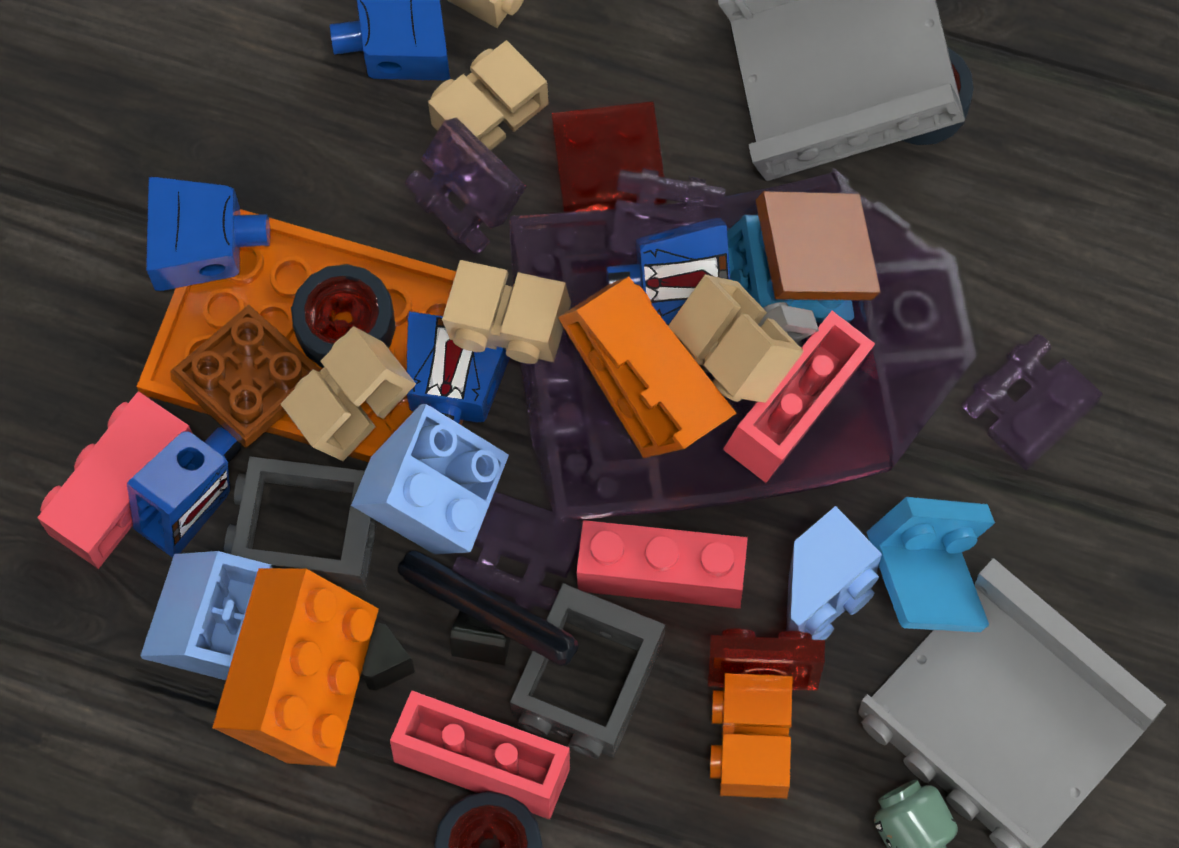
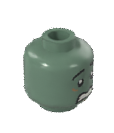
M913 780L891 790L878 799L881 808L874 815V823L887 848H947L946 845L957 835V824L939 790L932 785L920 786L918 780Z

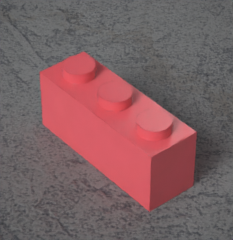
M831 311L818 327L819 331L812 334L802 346L804 352L767 402H757L723 448L726 453L765 483L768 482L856 372L875 345L873 341L834 311Z
M139 391L129 403L123 402L114 410L109 418L107 431L96 444H89L82 450L76 459L75 471L63 486L58 485L47 494L40 508L41 513L37 517L48 535L97 569L102 566L133 526L127 482L181 432L188 431L192 433L188 424Z
M583 520L577 565L578 589L586 593L740 609L748 537Z
M412 690L390 739L394 763L476 793L489 791L508 795L524 804L531 813L549 820L570 771L569 747Z

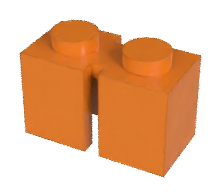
M725 673L724 691L713 690L712 724H722V745H711L710 779H721L720 796L787 799L790 788L791 737L789 736V728H791L793 676Z

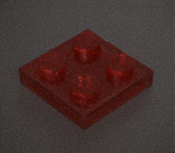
M654 101L552 113L564 215L667 203V191Z
M726 629L722 631V636L711 635L708 686L724 687L725 673L793 676L792 690L818 691L825 662V640H812L810 633L802 631H785L779 633L778 638L756 637V633L748 629Z

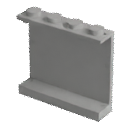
M718 0L719 6L731 23L756 142L749 144L752 163L766 181L965 121L936 0Z
M993 558L979 573L974 585L989 626L982 632L933 630L872 697L867 694L863 698L858 714L864 719L861 722L863 728L873 739L882 745H887L888 742L892 743L906 756L903 762L915 776L926 783L934 780L949 794L946 797L947 802L958 814L969 821L976 817L992 831L989 837L997 848H1042L1155 721L1166 704Z

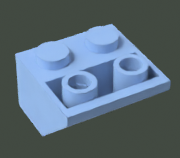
M421 404L371 456L351 506L433 554L471 552L509 454L431 406Z
M836 506L794 541L789 570L786 649L792 656L805 645L810 651L818 647L833 632L834 627L830 624L845 610L850 615L855 614L875 594L871 588L879 579L877 570L882 554Z
M220 551L174 554L140 655L141 658L226 680L258 568H272L271 564Z

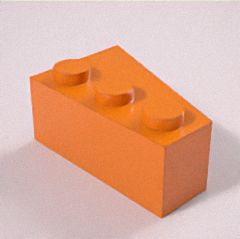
M629 276L607 285L558 317L643 458L685 449L737 414L654 309L646 292L639 285L635 284Z

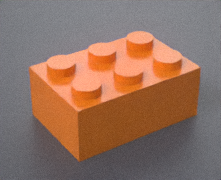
M258 568L212 728L287 764L336 767L379 608L308 569Z

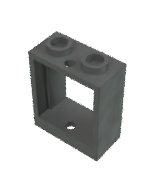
M250 456L246 474L239 473L237 476L234 503L240 506L237 525L229 524L227 528L224 553L271 564L272 568L308 569L342 589L365 592L378 521L351 505L341 560L252 549L265 483L351 493L352 504L365 471Z
M563 583L548 615L547 622L562 630L567 622L636 650L638 654L606 727L533 697L549 659L535 651H532L510 701L512 716L518 718L517 725L529 733L540 737H548L549 732L569 739L568 746L580 754L598 759L600 754L603 753L614 758L664 643L665 624Z

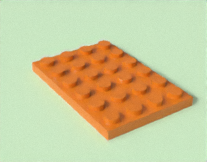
M240 209V215H259ZM269 218L270 245L240 247V272L238 275L175 289L137 384V389L147 397L208 414L171 380L170 371L247 305L256 310L305 355L297 341L292 322L291 307L296 292L310 275L327 266L343 264L367 269L381 279L389 292L396 325L389 350L407 371L409 311L443 316L457 271ZM352 292L334 294L324 299L316 307L312 317L313 328L319 338L327 343L334 344L353 326L368 334L375 322V311L370 301L363 295ZM313 362L318 368H320L321 370L323 369L318 364ZM407 395L384 419L378 417L366 401L360 405L376 427L352 451L349 457L369 462L371 456L413 413L410 410ZM287 413L265 431L309 444Z

